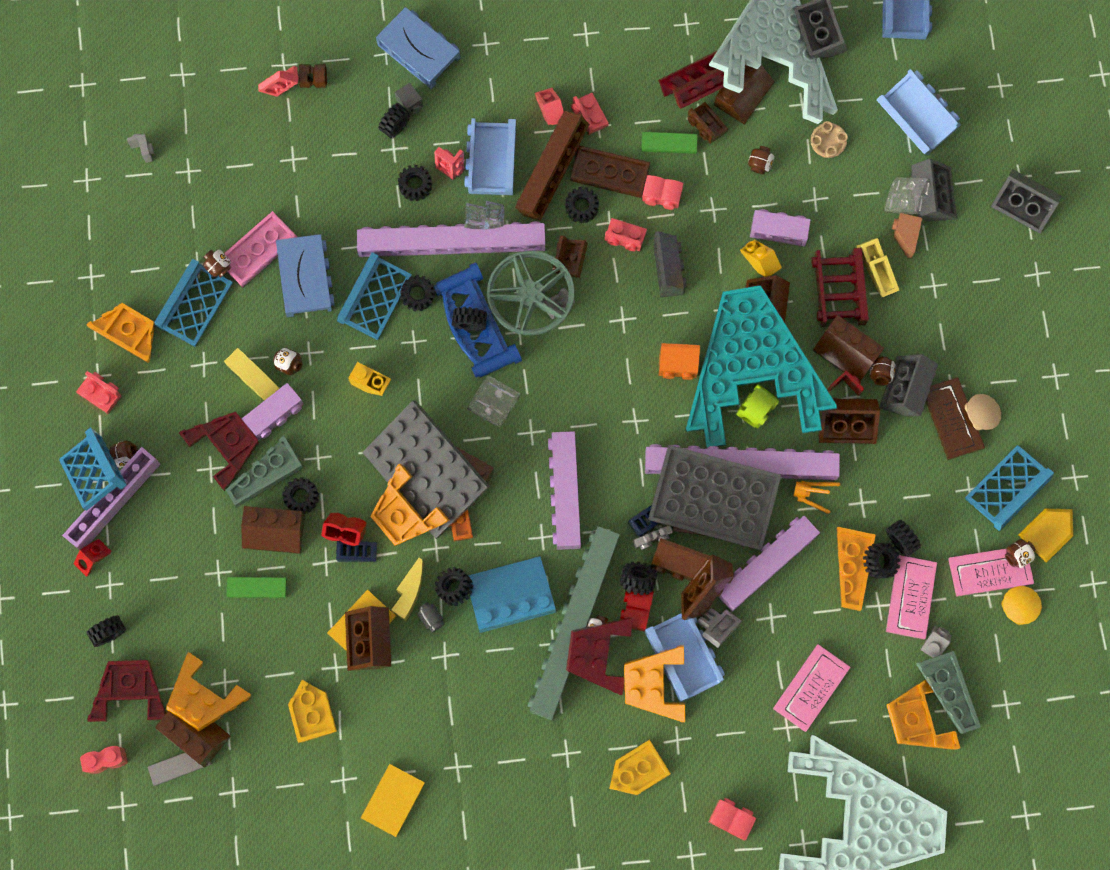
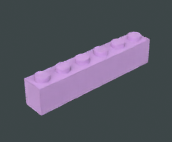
M575 431L552 432V438H548V449L552 450L553 457H549V469H553L554 476H550V487H554V495H551V506H555V514H552V525H556V533H553V544H557V550L580 549Z
M141 447L120 470L127 485L123 489L116 487L89 510H85L62 536L79 550L90 544L159 467L160 463Z
M805 516L801 519L796 517L789 524L791 527L786 532L782 530L775 536L777 539L772 544L768 542L762 547V553L758 557L753 555L746 562L748 565L743 570L739 568L734 572L733 580L731 583H727L723 588L722 594L719 596V599L731 612L820 534Z

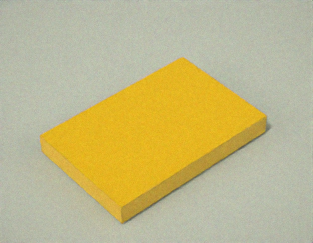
M367 590L348 611L369 606H386ZM389 610L390 624L397 616ZM344 614L327 634L347 651Z
M389 764L361 819L397 837L425 782Z

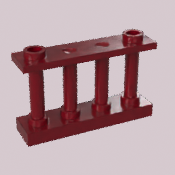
M717 51L659 79L663 96L666 97L674 93L677 105L682 109L723 88L724 71L709 66Z
M854 248L849 257L821 258L820 250H816L814 257L811 258L812 268H815L819 305L816 315L817 321H820L821 328L825 327L827 319H835L837 315L841 318L858 319V325H866L869 317L862 249ZM849 264V266H852L853 272L849 275L823 276L822 266ZM851 282V284H854L852 292L824 294L823 283ZM853 300V302L856 301V308L848 311L826 312L825 301Z

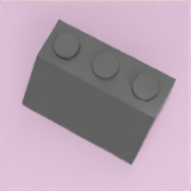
M813 0L794 8L810 58L833 57L848 51L830 0Z
M927 159L911 165L917 217L925 221L957 219L951 167L933 159Z
M1012 169L991 207L1041 233L1062 196Z
M659 231L655 232L653 248L660 297L683 295L687 284L686 278L682 277L681 272L684 271L683 259L680 260L679 253H682L681 243L677 242L675 235Z
M923 354L897 356L894 380L887 384L879 408L907 417L921 416L938 364Z

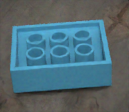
M540 556L468 575L473 582L471 583L473 589H470L472 591L470 597L480 633L556 613Z

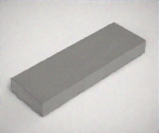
M186 753L148 766L153 786L204 768ZM211 761L206 765V767L212 765Z

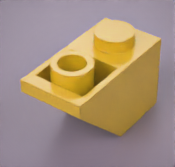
M755 239L740 249L757 273L764 277L771 276L782 268L775 251Z
M359 362L356 363L348 378L351 385L367 393L383 396L391 381V378Z

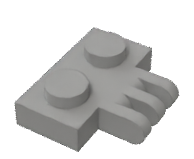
M670 525L660 528L657 531L633 540L635 549L640 547L643 550L652 546L651 542L660 541V538L668 540L670 539L669 535L673 531Z
M710 608L698 619V623L706 629L703 637L719 648L740 626L741 620L727 609L720 615Z

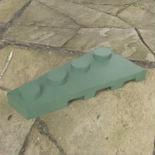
M284 436L279 439V442L274 447H271L266 452L267 454L259 461L257 460L247 473H243L226 489L236 508L303 468Z
M954 651L916 663L960 734L980 728L977 714Z

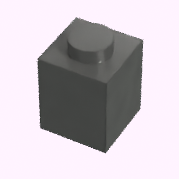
M411 83L406 84L395 92L397 102L409 110L411 114H416L422 109V98Z

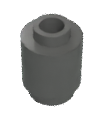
M427 602L418 608L420 612L417 615L431 633L445 625L442 621L443 617L434 603L429 604Z

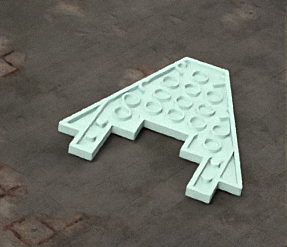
M750 0L709 63V66L724 71L723 87L740 93L744 88L745 65L758 69L761 66V58L763 56L788 66L789 82L804 88V119L819 124L823 121V111L834 115L838 109L820 58H810L794 11L795 7L801 5L800 0Z
M811 735L809 754L789 752L787 772L827 777L826 797L845 800L842 840L822 838L821 858L781 853L779 870H889L945 853L947 811L814 735Z

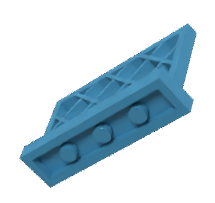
M372 252L340 311L337 322L343 325L345 323L378 340L401 296L400 291L404 284L403 282L395 285L393 275L401 274L406 277L405 280H408L412 274L379 258V255ZM379 264L387 267L388 274L378 275L377 267ZM390 276L393 286L383 289L380 279ZM377 280L380 290L370 292L369 283ZM394 289L396 293L395 299L387 301L384 292ZM382 293L384 302L374 305L371 295ZM369 296L372 306L361 308V298ZM386 305L387 315L378 317L376 308ZM373 309L376 318L366 321L363 311ZM361 313L363 322L356 324L350 321L353 314ZM377 321L379 325L377 334L369 331L367 324Z
M192 258L155 320V327L165 330L196 347L233 282L223 276L212 279V275L203 265ZM201 270L209 275V281L199 283L197 276ZM218 281L227 284L224 290L218 292L215 291L213 285L214 282ZM211 283L213 293L202 295L200 286ZM198 287L200 296L190 299L188 291L191 288ZM215 296L216 304L206 308L204 298ZM202 299L204 309L193 311L191 302ZM189 303L191 312L180 315L179 306ZM205 312L206 321L197 324L194 314ZM192 315L195 325L183 327L181 318ZM179 319L182 328L173 330L168 325L171 320ZM196 328L197 336L194 341L186 337L185 330Z
M91 427L85 431L87 437L59 459L82 508L86 511L116 487L123 489L127 485L117 464L110 455L102 436ZM89 444L87 452H83V449ZM74 457L72 464H67V461ZM80 457H85L83 464H78ZM91 457H95L93 464H89ZM76 469H80L78 477H74ZM91 469L89 476L84 477L86 470ZM97 469H102L100 476L95 477ZM82 481H87L84 489H80ZM97 481L95 489H90L92 482ZM103 481H108L109 484L101 489ZM88 493L93 494L92 498L86 502Z
M1017 445L965 499L988 518L1000 532L1052 479L1054 472L1049 468H1044ZM1018 452L1024 457V463H1013V456ZM1002 467H1010L1011 476H1000V469ZM1013 467H1024L1025 476H1014ZM1027 467H1036L1040 472L1036 476H1028ZM989 480H997L998 489H987V482ZM1000 480H1011L1012 489H1001ZM1014 480H1025L1026 486L1023 489H1015ZM976 493H984L985 502H976L972 497ZM987 493H998L999 502H988ZM1001 493H1012V500L1010 502H1002ZM988 506H999V513L995 517L988 512Z

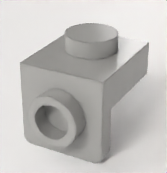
M135 134L127 138L131 148L140 147L142 157L146 163L153 161L152 154H154V148L152 143H149L145 134Z
M563 288L550 299L565 309L569 292L566 288ZM546 300L543 302L545 305L549 306L550 308L554 309L560 314L563 313ZM548 314L552 320L557 318L552 314Z
M934 626L931 634L921 647V651L932 658L942 655L949 645L952 636L945 628Z

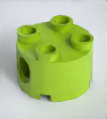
M759 384L753 388V393H749L736 412L738 417L757 429L768 419L769 416L766 414L774 410L779 403L776 396Z

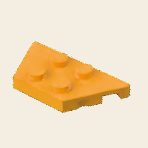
M121 303L114 307L112 311L102 314L101 318L87 323L90 329L145 362H150L155 328L154 321Z

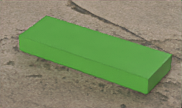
M642 132L641 152L696 154L697 134Z
M227 577L228 598H286L287 578Z

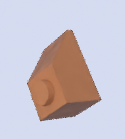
M900 213L897 219L894 218L892 229L894 230L893 237L907 258H912L915 253L922 218Z

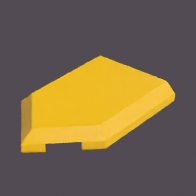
M1045 508L1018 536L1026 542L1030 541L1036 549L1035 552L1045 562H1048L1073 537L1072 509Z
M302 680L288 703L298 743L337 732L327 693Z
M648 740L616 760L609 789L638 795L671 773L652 742Z

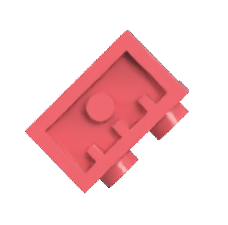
M292 66L286 71L276 72L258 85L259 92L277 97L298 83L297 67Z
M593 93L579 99L577 96L573 97L571 108L575 114L582 115L590 124L587 129L589 135L609 125Z
M438 147L434 152L435 168L454 180L465 169L464 151L460 149L453 157L450 151Z
M611 218L608 230L605 233V241L613 246H624L629 251H640L647 229Z
M87 371L85 373L87 378L76 393L109 414L121 398V394L118 392L119 388L111 382L108 384L103 382L104 378L98 373L94 372L91 374Z

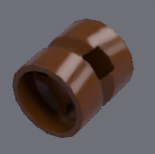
M300 64V88H311L312 85L316 88H326V64H315L314 67L311 64Z

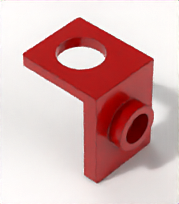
M847 370L828 388L830 392L843 380L858 396L864 391L859 379L855 375H851Z
M97 539L79 550L74 565L87 577L93 565L110 555L112 551L100 539ZM81 559L85 561L87 569L81 565Z

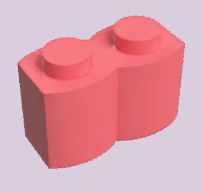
M647 175L642 201L650 206L662 205L668 210L678 208L684 183Z
M110 746L100 752H88L80 757L83 772L90 774L101 773L107 768H119L128 763L125 749L118 746Z
M727 798L724 801L718 800L708 822L745 841L756 820L753 817V812L744 807L742 810L734 807L736 803Z

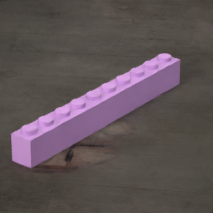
M537 221L530 222L529 224L513 222L508 225H503V223H493L492 225L477 223L474 226L457 224L448 227L447 225H437L436 227L420 225L418 228H410L409 226L391 228L384 226L380 229L364 227L357 230V252L359 257H370L372 252L379 256L545 251L544 223Z
M658 444L646 447L645 474L661 473L667 451L666 447H661ZM699 446L683 448L780 474L783 479L837 480L839 478V454L831 450L815 453L814 450L796 452L794 449H785L784 452L773 448L765 449V451H757V448L738 450L737 447H728L726 450H723L716 446H710L707 449H700Z

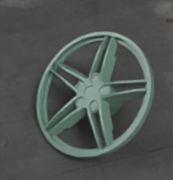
M539 251L515 253L500 262L492 272L487 287L488 304L496 320L508 330L522 335L543 334L559 326L570 313L574 301L573 280L566 267L549 254ZM523 258L543 259L557 268L535 282ZM519 259L528 277L526 280L522 278L517 262ZM513 262L520 286L493 289L499 273ZM559 270L561 271V273H559L546 285L543 286V281L551 277L554 273L558 272ZM563 276L566 279L569 291L565 309L545 295V292L553 287ZM516 292V295H493V293ZM494 300L520 302L515 326L507 322L499 314ZM546 300L547 302H549V303H550L551 305H553L555 308H558V309H559L560 311H562L563 313L560 314L559 312H557V311H555L554 309L550 308L549 306L545 305V304L543 303V301ZM523 307H525L528 311L522 328H519ZM537 307L550 315L558 317L557 320L548 326L538 329H526L532 312Z

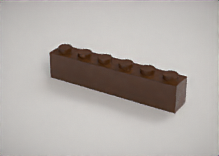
M567 111L563 112L515 206L523 216L541 221L590 125L582 115Z

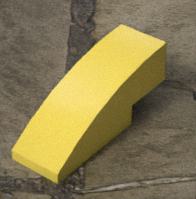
M878 238L857 245V248L862 249L863 263L880 296L885 297L899 291L887 255L884 256Z
M237 348L224 361L264 401L280 389L240 349Z
M418 558L396 589L402 596L392 608V612L405 622L413 611L420 593L424 566L421 558Z

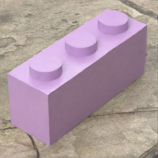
M765 209L755 210L750 237L805 247L808 239L810 219L800 215L795 217L788 216L783 212H778L777 214L770 213Z
M286 383L244 416L242 420L258 440L261 438L265 439L276 426H282L287 421L286 418L291 414H297L304 404L295 391Z

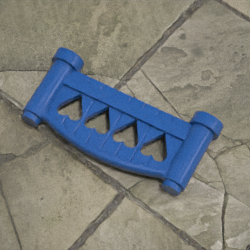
M475 262L470 264L469 268L436 282L434 289L437 296H443L447 321L457 343L474 363V367L471 369L475 377L481 378L513 362L517 364L522 359L515 344L507 347L477 283L483 280V276ZM453 294L469 295L460 308L472 307V309L477 308L487 312L486 329L481 332L476 340H472L470 338L471 334L464 329L460 330L452 326L453 310L457 308L455 306L456 301L452 299ZM476 343L492 344L483 357H480L478 355L479 350L475 349Z

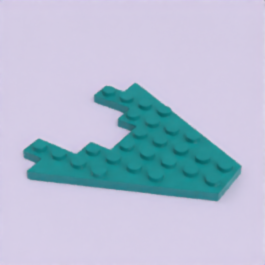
M761 285L723 292L686 431L704 430L707 447L725 446L726 438L721 408L740 405L737 386L775 380L778 399L797 396L802 433L822 431L819 411L837 409V405Z

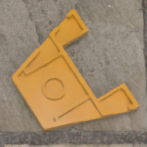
M403 464L397 465L393 477L390 478L387 484L388 487L384 494L381 495L370 516L394 545H399L450 521L439 507H436L423 520L399 490L413 477Z
M679 645L670 650H663L660 653L638 658L624 664L625 704L685 722V702H664V664H684V645Z
M188 652L167 704V710L197 731H201L220 719L228 711H232L239 704L248 701L251 698V694L236 685L229 695L222 699L192 678L203 665V661Z
M926 679L887 704L897 744L952 750L960 749L956 731L939 735L935 733L925 698L926 694L934 692Z

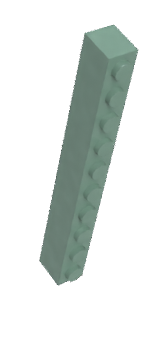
M597 527L596 531L592 530L589 542L592 543L590 548H586L582 559L585 562L583 567L579 566L575 576L578 578L576 586L573 584L568 595L571 596L570 603H565L562 611V614L565 615L563 622L559 621L555 630L558 633L556 640L552 639L548 649V651H551L549 659L545 658L541 668L544 670L542 678L538 676L534 687L537 688L536 695H531L528 703L530 713L553 720L570 673L566 670L571 631L587 626L620 535L618 533L601 527Z

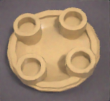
M825 121L814 129L811 135V146L818 155L825 158H833L844 151L848 136L840 126Z
M977 394L965 404V410L976 430H990L998 426L1001 420V410L992 397L985 394Z

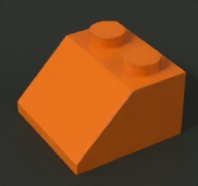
M662 343L659 354V376H663L665 379L682 377L684 380H692L696 378L698 374L700 345Z

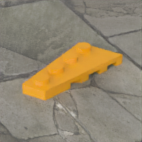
M837 527L841 607L861 611L869 573L865 571L868 567L863 565V563H866V560H863V556H867L864 552L869 550L868 547L874 544L876 535Z

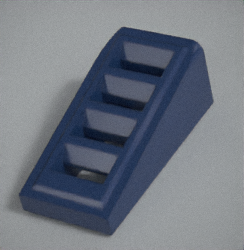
M652 505L628 521L629 526L638 538L660 524L648 520L651 524L647 525L642 518L644 516L647 519L649 518L648 513ZM638 520L645 527L644 529H641L640 526L637 524Z
M339 540L337 541L336 560L338 562H377V542L361 541L359 545L351 546ZM343 547H347L346 556H343ZM351 547H355L354 556H351ZM359 547H363L362 557L359 556ZM367 547H371L370 557H367Z

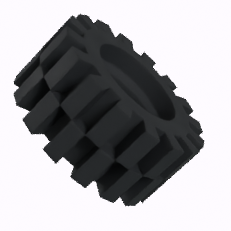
M400 103L393 104L388 109V112L384 113L385 116L381 118L379 130L389 138H395L396 135L400 134V131L404 130V126L406 127L407 122L410 120L411 112Z
M409 165L407 170L404 168L403 173L400 172L398 185L401 194H404L406 199L409 197L410 201H413V198L419 201V198L423 200L425 195L428 196L430 194L429 191L432 190L431 175L427 169L424 170L423 166L418 168V165H414V168ZM413 177H418L422 180V185L417 189H412L408 185V181Z
M578 187V190L574 188L572 193L569 192L568 197H566V213L570 219L573 218L574 222L579 220V223H583V221L587 223L589 219L593 220L599 209L597 194H594L592 189L588 191V187H585V190L582 187ZM579 199L587 200L589 208L585 211L578 210L575 207L576 201Z
M419 275L411 276L408 280L406 279L400 291L403 305H407V308L409 310L412 308L413 311L427 309L435 297V289L433 283H430L431 280H426L425 276L419 277ZM421 287L425 292L424 298L421 300L412 298L410 294L411 289Z
M472 307L454 308L452 326L460 330L464 329L465 331H483L486 329L487 312L477 308L472 309Z
M300 477V479L294 478V481H289V485L284 487L283 501L289 510L302 511L303 514L305 512L310 513L311 509H315L316 503L319 502L318 490L309 479L306 478L305 480L303 477ZM299 489H304L308 492V498L303 503H298L294 500V493Z
M898 520L886 529L892 544L904 556L909 557L921 548L917 535L913 533L914 531L904 521Z
M877 543L869 546V550H865L864 553L867 556H863V560H866V563H863V565L868 567L865 571L870 572L869 576L880 579L893 577L894 574H897L898 571L896 569L900 568V565L897 563L901 562V559H897V556L900 554L895 552L896 547H892L890 543ZM880 554L883 555L885 561L883 568L879 563Z
M634 561L630 564L627 563L623 566L620 585L623 586L624 590L628 589L627 592H634V595H637V593L648 595L655 588L656 570L652 569L651 565L647 566V563H643V565L638 561L637 564Z
M453 567V571L448 568L447 573L445 571L441 572L443 576L437 577L439 582L435 581L437 586L435 587L436 594L446 604L451 606L452 604L457 606L458 602L463 604L464 598L468 600L469 597L467 595H471L472 591L470 589H473L471 584L473 582L462 569H457L456 567ZM460 581V584L455 591L448 592V589L453 582Z
M116 615L93 625L87 631V635L93 646L99 647L120 637L125 633L126 628L119 615Z

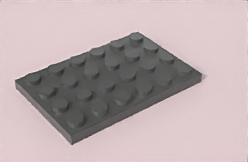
M416 400L412 401L362 452L387 482L393 477L397 465L403 464L413 477L399 491L423 520L436 507L443 511L450 521L429 531L435 539L439 538L490 487Z
M668 444L648 520L762 550L781 475Z

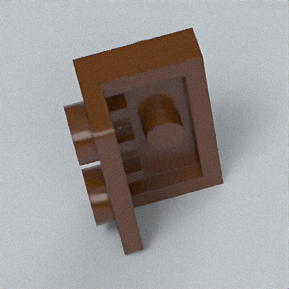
M706 102L694 110L693 108L689 109L687 116L689 123L693 127L695 126L699 130L700 136L710 144L728 131L726 125Z
M561 235L556 246L555 258L566 267L571 277L580 278L588 243L585 240H569Z

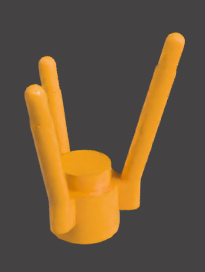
M796 481L794 497H798L797 501L804 502L827 514L830 513V510L805 497H809L810 492L830 493L829 490L812 488L811 486H840L839 482Z

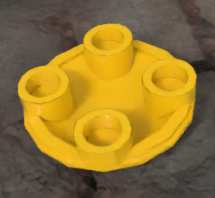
M1017 586L1010 589L1005 594L1001 603L1006 616L1018 625L1029 624L1035 621L1042 609L1041 599L1038 594L1026 586Z

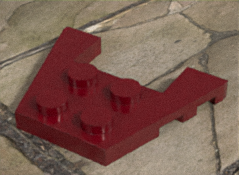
M236 411L213 419L211 422L194 426V428L179 432L189 447L207 436L228 462L226 467L213 476L224 491L229 487L259 444L258 439Z
M628 617L602 625L572 630L566 670L614 693L623 695L625 677L606 675L605 673L611 635L631 637L633 619Z
M148 660L108 661L87 722H107L108 701L148 700L147 720H161L166 715L150 662Z

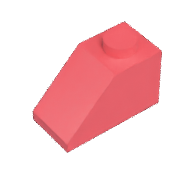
M553 88L536 92L535 96L544 120L548 125L558 124L564 112L559 96Z

